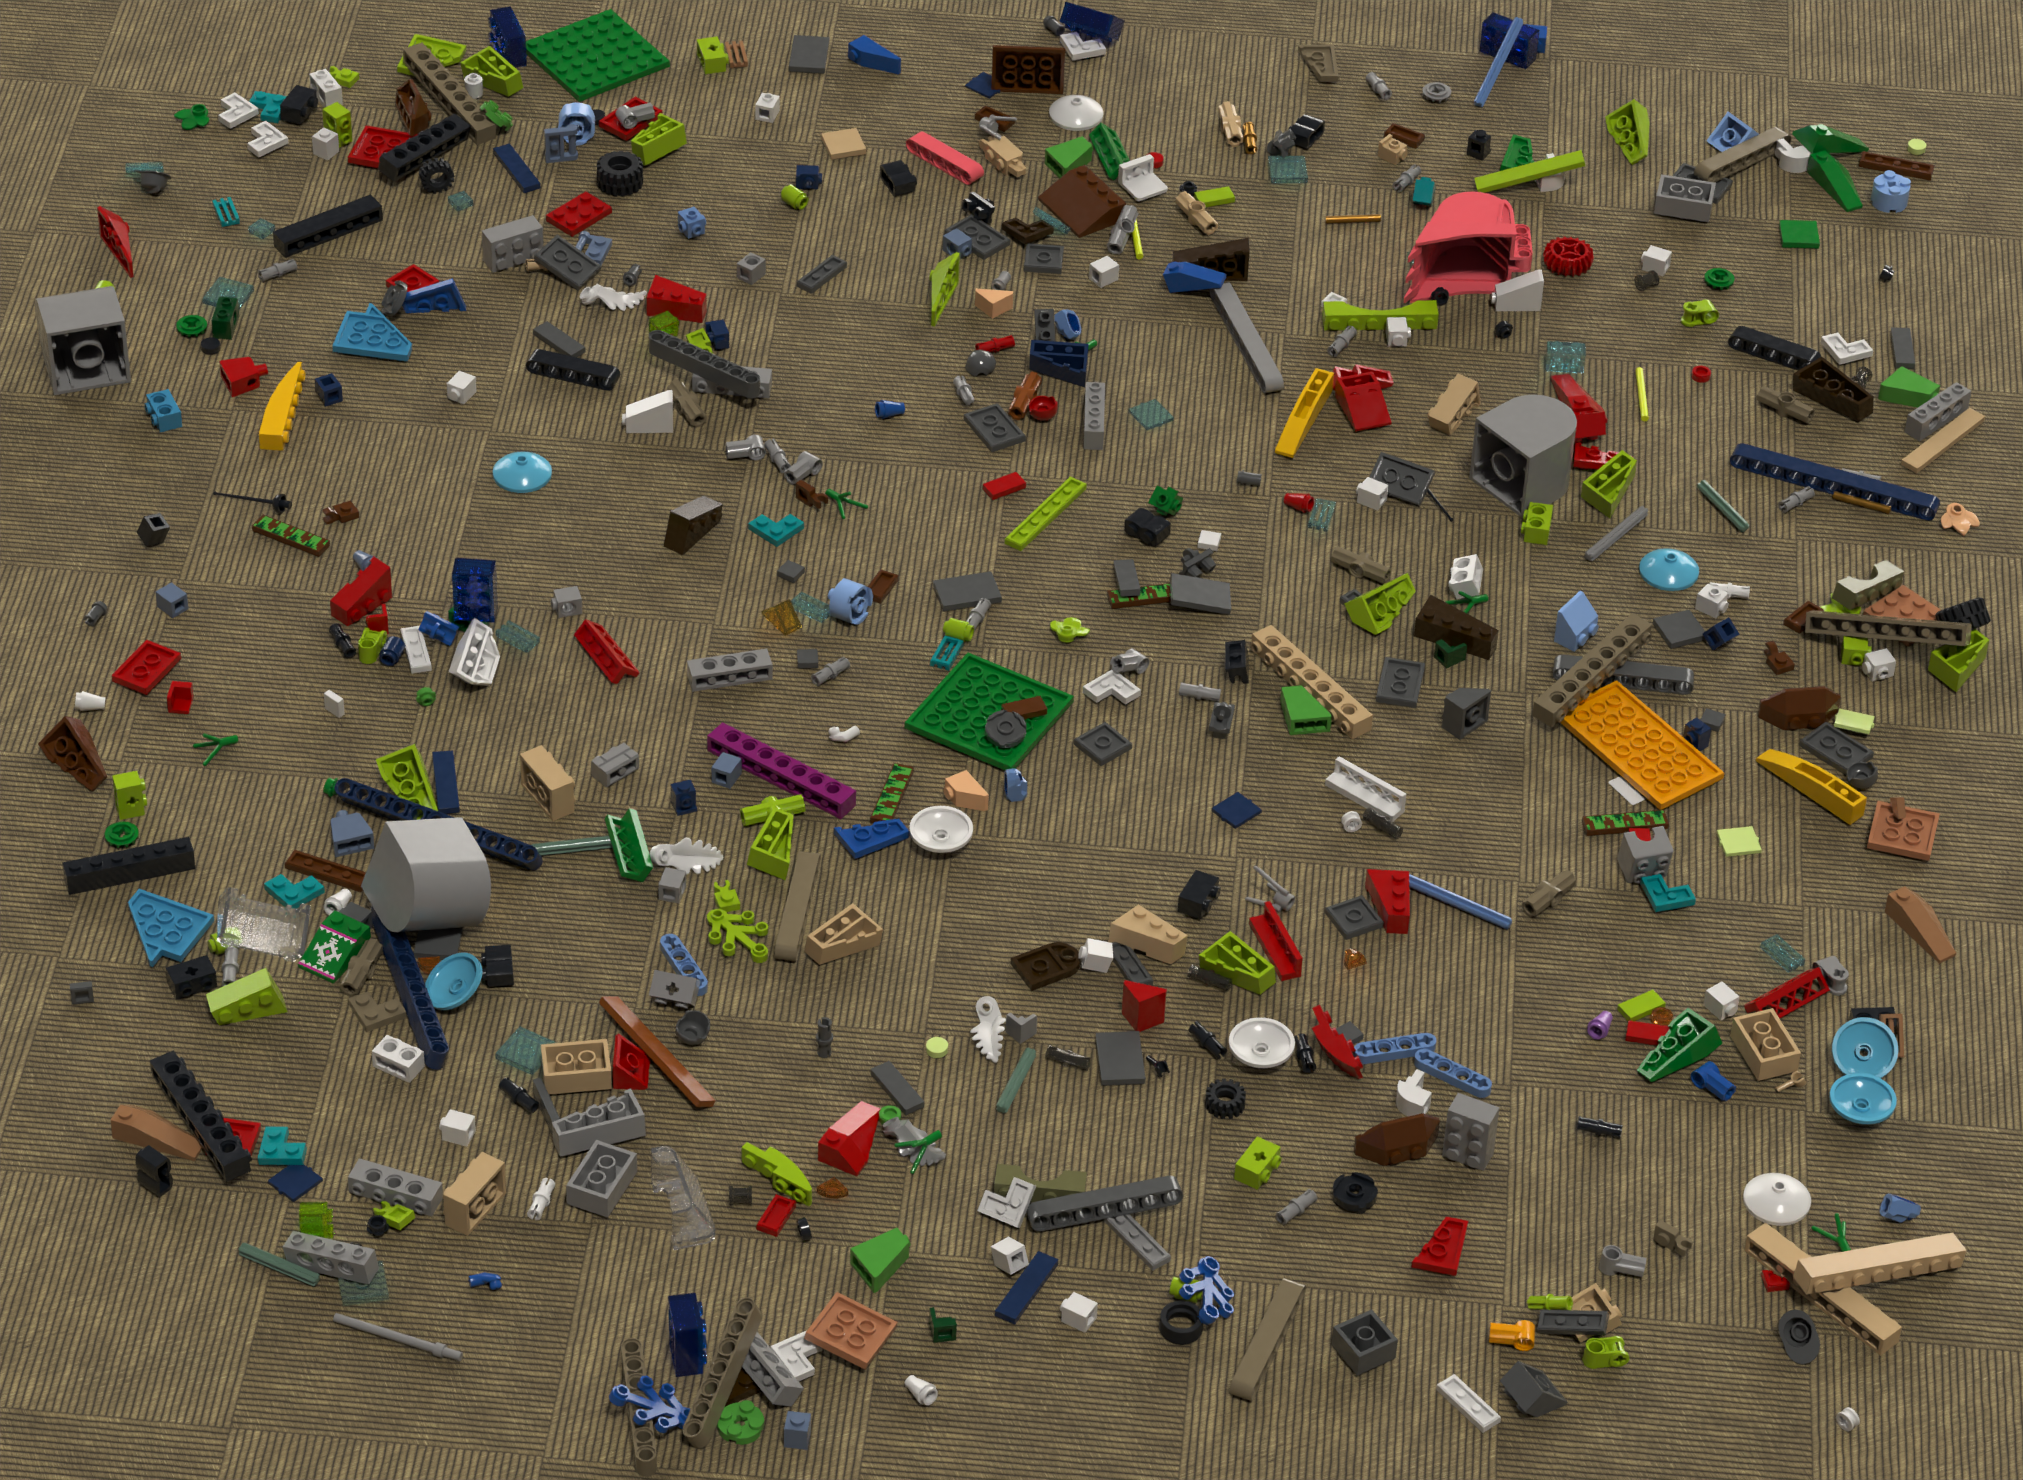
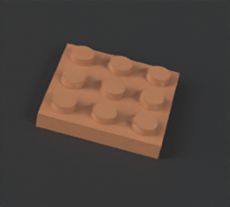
M1902 585L1863 611V615L1937 621L1935 614L1941 611V609ZM1900 641L1908 647L1915 643L1911 641Z
M1877 801L1867 848L1929 861L1940 813L1905 806L1906 817L1898 819L1893 813L1891 803Z
M836 1292L806 1331L804 1339L866 1369L895 1331L898 1322Z

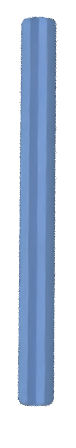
M1514 18L1474 100L1476 106H1484L1523 25L1522 18Z
M1409 874L1410 888L1504 929L1510 928L1512 924L1510 917Z

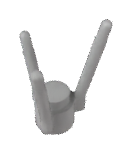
M990 115L989 118L983 117L981 119L979 128L1000 140L1002 136L996 132L998 130L996 120L1016 121L1017 118Z
M1254 866V870L1268 881L1267 886L1276 892L1273 898L1275 904L1272 903L1275 910L1278 912L1282 909L1290 910L1296 897L1281 887L1259 867ZM1250 897L1245 898L1246 901L1262 906L1266 902Z

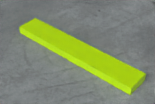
M1582 150L1474 179L1477 191L1486 193L1585 167L1586 165Z
M1069 477L1005 538V544L1022 551L1086 490L1087 484Z

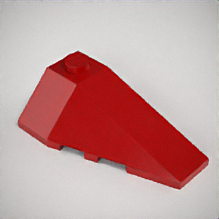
M101 206L97 207L100 238L130 278L134 277L128 223L124 222L119 215Z
M1570 374L1550 376L1559 401L1569 406L1573 412L1588 410L1604 411Z
M863 1101L859 1102L829 1127L818 1141V1161L857 1177L868 1163L881 1109Z

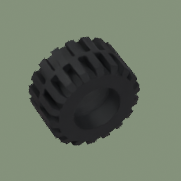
M613 151L601 156L597 161L598 187L601 188L602 192L613 196L632 195L638 192L643 184V162L641 158L637 157L636 154L623 151Z
M1980 597L1943 609L1935 614L1937 621L1972 624L1971 630L1987 625L1991 621L1984 599Z

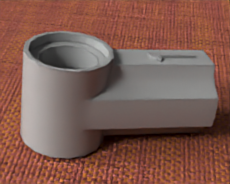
M651 103L631 108L623 105L616 110V117L626 129H631L638 122L653 119L655 111Z
M751 435L746 440L725 443L727 459L750 457L752 460H761L766 455L763 439L759 435Z
M804 451L799 455L797 462L784 471V477L789 484L794 485L809 474H818L822 468L823 461Z
M1131 648L1125 654L1112 657L1110 664L1112 671L1115 673L1135 671L1141 674L1148 668L1149 659Z
M1608 1245L1602 1251L1599 1269L1603 1274L1611 1276L1621 1272L1643 1277L1647 1258L1625 1254L1619 1247Z

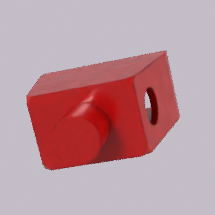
M251 357L219 361L220 376L232 397L259 388V377L268 375L266 364L255 366Z

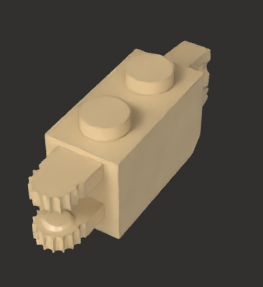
M991 135L988 137V141L985 139L979 141L981 150L985 152V158L1005 176L1013 174L1016 177H1020L1026 174V167L1022 163L1023 152L1005 136H1002L999 140Z

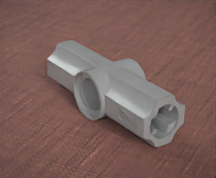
M1125 205L1122 208L1116 225L1111 229V236L1107 247L1108 251L1112 254L1120 255L1123 252L1129 235L1134 231V223L1139 213L1133 205Z

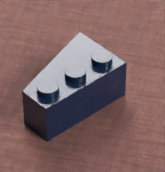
M1031 340L1029 369L1085 388L1089 344Z

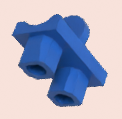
M426 611L418 630L429 635V638L433 640L437 639L451 646L459 627L440 618L436 614Z

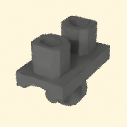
M1291 129L1283 133L1281 130L1276 131L1274 140H1271L1267 145L1268 153L1273 156L1281 153L1283 158L1287 156L1289 149L1295 146L1294 140H1296V136Z
M1034 309L1035 339L1055 341L1054 309Z
M1209 548L1199 554L1198 550L1185 549L1183 551V558H1181L1182 563H1184L1183 570L1178 574L1200 578L1203 574L1199 569L1200 567L1207 574L1212 572L1216 567V563L1211 558L1213 551Z
M1226 702L1214 703L1209 731H1213L1214 738L1225 739L1226 733H1230L1235 711L1234 704L1228 705Z

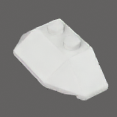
M475 618L472 620L457 645L449 669L451 674L472 685L490 686L492 684L500 659L496 642L492 636V628Z

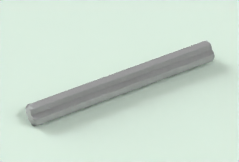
M1644 506L1637 508L1585 552V559L1589 561L1596 559L1648 515V509Z

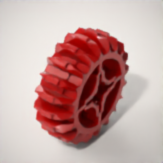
M1556 237V240H1550V243H1547L1543 252L1544 264L1547 265V269H1551L1552 273L1557 272L1558 275L1563 274L1565 277L1567 275L1572 277L1574 275L1581 276V273H1586L1587 270H1590L1594 260L1593 249L1590 248V244H1585V240L1580 241L1579 238Z

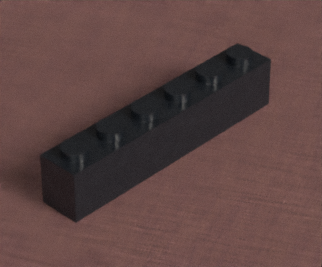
M370 194L273 231L274 247L287 258L383 221L382 205Z
M189 837L62 862L64 881L69 895L196 869L194 850Z

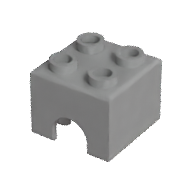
M1663 826L1652 828L1654 835L1651 836L1652 840L1650 841L1640 840L1636 836L1635 831L1623 834L1617 860L1627 883H1640L1641 877L1661 874L1663 878L1667 876L1674 850Z

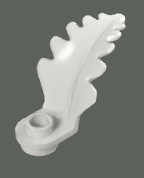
M596 284L592 288L586 287L581 292L580 299L584 305L595 302L597 298H600L610 309L615 310L617 306L620 310L625 311L626 305L630 309L634 308L633 304L639 305L640 300L644 299L647 291L626 294L623 291L616 292L611 287H603Z
M687 837L675 845L658 844L652 847L650 851V858L653 863L660 866H674L678 870L686 871V875L689 874L691 868L696 874L701 873V867L709 872L710 866L715 869L716 864L720 865V861L724 858L721 851H717V847H712L711 849L710 843L703 848L702 840H698L692 845L691 839Z
M984 996L976 1003L980 1024L971 1029L970 1032H977L972 1037V1040H981L976 1044L977 1048L983 1047L980 1051L981 1054H987L986 1059H991L994 1063H997L999 1060L998 1056L1001 1055V1052L998 1050L1002 1048V1044L998 1043V1041L1003 1040V1036L998 1035V1033L1005 1030L1000 1024L1004 1023L1006 1018H1002L996 1000L990 996ZM985 1003L989 1004V1011L983 1009Z

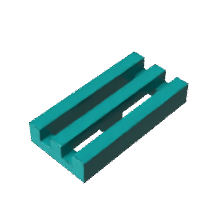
M227 197L226 201L221 198L220 202H217L216 199L212 200L221 227L240 224V218L231 197ZM227 206H229L234 220H232ZM219 207L223 208L228 221L225 222Z
M944 636L930 660V666L934 667L936 664L940 669L944 666L945 670L949 671L963 648L964 640ZM948 642H951V643L949 644V646L947 647V649L945 650V653H944L943 657H942L941 660H940L939 657H940V655L942 654V652H943L944 648L946 647L947 643H948Z

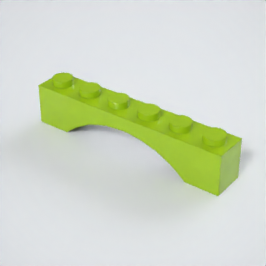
M1417 300L1410 305L1392 310H1369L1349 305L1343 301H1323L1322 311L1324 331L1345 330L1349 325L1350 328L1353 326L1356 330H1386L1388 317H1406L1407 327H1410L1411 330L1437 329L1439 316L1436 300Z

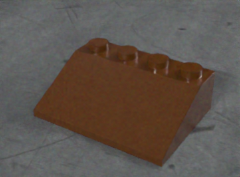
M993 45L991 90L1014 93L1063 94L1065 48Z
M1086 165L1069 170L1038 196V200L1078 238L1115 225L1122 208L1126 205V202Z

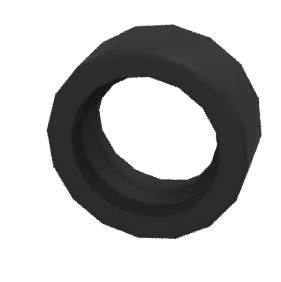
M1182 1300L1167 1304L1161 1310L1159 1329L1161 1335L1167 1341L1180 1345L1190 1344L1198 1340L1203 1330V1323L1198 1317L1200 1308L1191 1302ZM1174 1317H1187L1195 1324L1189 1328L1181 1329L1170 1325L1168 1321Z

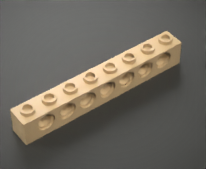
M1270 625L1252 634V651L1261 657L1267 665L1271 666L1279 676L1290 683L1291 686L1302 685L1331 713V722L1338 726L1343 733L1353 740L1372 730L1373 715L1275 627Z

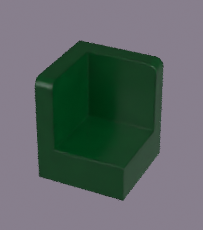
M1441 639L1435 643L1434 658L1447 669L1466 660L1467 645L1462 643L1456 647H1450Z
M934 1307L929 1308V1325L933 1343L955 1341L957 1334L956 1319L952 1317L936 1318Z

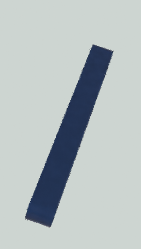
M1744 443L1738 444L1730 457L1731 465L1737 469L1803 487L1810 486L1814 490L1832 495L1836 491L1892 506L1891 511L1929 521L1934 519L1940 506V500L1931 494Z
M348 778L338 780L334 787L335 792L343 802L393 821L416 820L420 815H423L420 820L455 818ZM350 788L347 793H343L346 789ZM368 795L366 799L361 800L363 796ZM387 801L384 806L380 807L381 803ZM405 808L402 813H398L400 809ZM464 821L473 837L479 835L475 840L484 854L532 871L541 867L543 859L534 846ZM493 842H497L494 847H490ZM516 848L515 852L508 854L511 849ZM535 855L532 860L527 861L528 857Z
M371 905L370 911H372L373 926L380 944L383 945L385 958L419 1049L424 1051V1062L429 1068L439 1070L445 1064L449 1046L405 932H392L388 930Z

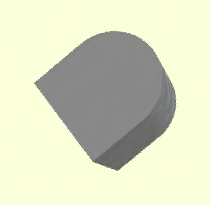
M113 286L35 299L40 344L54 395L131 382L125 320Z
M1523 395L1513 398L1477 417L1469 479L1521 518L1524 516V510L1529 509L1530 502L1551 504L1560 499L1567 492L1570 481L1577 426L1574 412L1565 403L1555 398L1544 395Z
M462 817L385 822L361 885L381 922L392 932L477 926L486 916L491 897V879L486 858Z

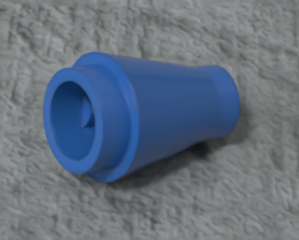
M880 400V402L875 404V414L877 417H881V419L904 414L905 412L903 402Z

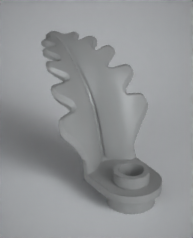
M894 1117L883 1124L884 1134L891 1135V1137L896 1136L898 1143L922 1140L928 1136L925 1131L914 1127L909 1119L899 1120L898 1117ZM934 1142L927 1147L920 1161V1166H924L926 1162L929 1166L933 1163H938L940 1160L945 1159L946 1154L940 1148H934L936 1146ZM912 1146L898 1147V1150L902 1156L910 1154V1162L914 1163L922 1146L914 1148Z

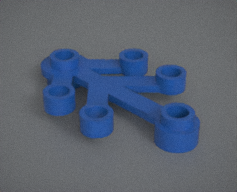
M1206 1256L1198 1261L1197 1267L1185 1268L1179 1274V1277L1186 1284L1181 1287L1179 1294L1184 1299L1189 1300L1195 1293L1203 1291V1307L1199 1311V1320L1203 1324L1209 1325L1215 1322L1219 1314L1224 1318H1229L1234 1312V1308L1228 1302L1234 1296V1292L1218 1275L1220 1265L1217 1260ZM1203 1275L1202 1281L1190 1284L1196 1276ZM1213 1281H1214V1283L1218 1286V1288L1220 1289V1291H1218V1289L1215 1287V1285L1213 1284ZM1213 1298L1220 1305L1218 1309L1213 1305Z
M642 1376L637 1383L638 1388L644 1391L649 1399L630 1393L628 1387L621 1384L615 1386L609 1394V1400L616 1406H624L626 1402H630L650 1409L647 1411L638 1409L633 1416V1420L638 1425H644L647 1421L659 1417L655 1423V1428L660 1433H666L668 1429L676 1426L683 1429L690 1412V1408L683 1407L673 1395L675 1388L671 1384L665 1383L659 1390V1395L671 1405V1407L667 1406L652 1388L653 1380L649 1376ZM662 1415H667V1416H670V1417H672V1418L668 1419V1418H666V1417H660V1416H662Z

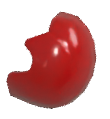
M1036 396L1029 403L1031 416L1039 421L1052 419L1058 410V401L1055 400L1054 396Z

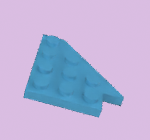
M369 303L366 313L346 312L332 348L333 352L408 361L412 352V343L372 303Z
M138 889L128 901L129 911L151 967L162 956L182 962L214 922L213 914L142 889Z

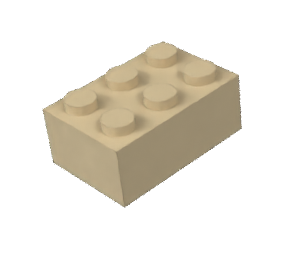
M540 745L521 753V785L552 821L574 813V803L576 802L574 779L568 776L562 765L554 760L551 752H547Z
M1773 1008L1733 1018L1730 1037L1758 1081L1798 1071L1801 1052Z
M607 1039L541 1044L543 1081L548 1094L612 1089Z
M481 1152L476 1159L470 1162L469 1167L463 1173H460L456 1181L450 1187H447L443 1193L445 1226L466 1236L475 1229L506 1194L505 1162L484 1152Z

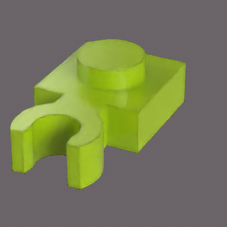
M335 66L330 67L329 73L339 85L351 88L359 80L358 72L345 68L340 71Z
M704 328L686 334L688 343L713 354L710 347L711 341Z
M725 880L724 887H720L717 882H714V900L717 908L726 912L740 910V901L736 890H730V882Z
M382 1201V1209L373 1208L374 1216L381 1215L385 1217L387 1224L398 1230H401L415 1219L414 1210L399 1204L391 1207L389 1202Z

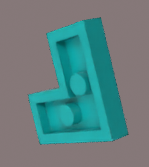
M255 91L249 102L258 109H263L260 114L261 121L279 123L281 120L280 104L287 96Z
M761 514L748 523V529L778 547L804 529V522L789 514L776 523Z
M282 874L264 883V889L290 912L325 893L324 886L312 875L295 885Z
M1661 874L1641 877L1640 884L1655 912L1695 905L1696 898L1689 885L1668 888Z
M265 1127L258 1154L259 1165H303L307 1152L306 1143H287L288 1127Z

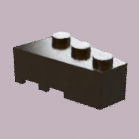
M703 495L671 510L663 547L684 555L720 522L723 504Z

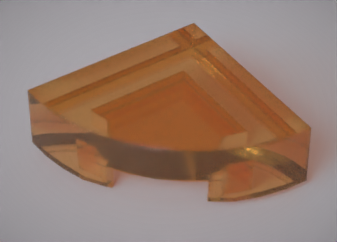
M1355 949L1345 950L1344 966L1347 970L1367 964L1366 958L1361 952Z
M440 956L418 958L419 968L427 973H430L440 962Z
M833 1177L817 1186V1193L826 1198L838 1199L848 1196V1189L838 1179Z

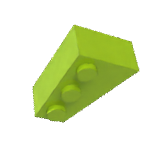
M491 46L460 62L463 77L465 78L471 73H476L482 77L483 87L508 97L523 89L520 72Z
M661 113L655 122L651 121L649 123V128L646 131L642 130L631 140L632 153L641 158L643 165H649L653 161L687 144L684 124Z
M1621 450L1582 482L1581 497L1608 518H1611L1635 477L1637 460Z
M1974 629L1971 631L1969 645H1943L1931 652L1928 671L1957 692L1986 658L1989 639Z
M776 807L773 808L750 848L747 865L786 880L790 864L793 814Z
M1231 931L1199 954L1201 972L1261 995L1276 983L1275 966Z
M267 968L206 994L210 1011L219 1026L288 1012L283 995Z

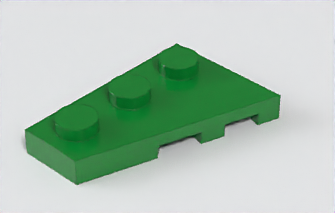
M1513 134L1500 171L1534 162L1531 139Z

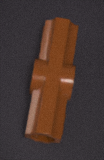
M1036 372L1026 374L1021 386H1017L1015 389L1013 401L1008 412L1014 420H1020L1025 417L1030 401L1037 396L1042 378Z

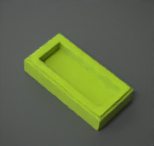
M1229 186L1194 192V199L1203 202L1205 208L1235 202V196Z
M1651 990L1618 1004L1617 1010L1627 1021H1636L1664 1009L1666 1003L1654 990Z

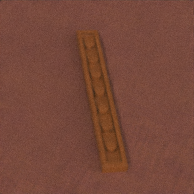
M618 996L601 997L600 1005L696 1107H713L716 1100Z

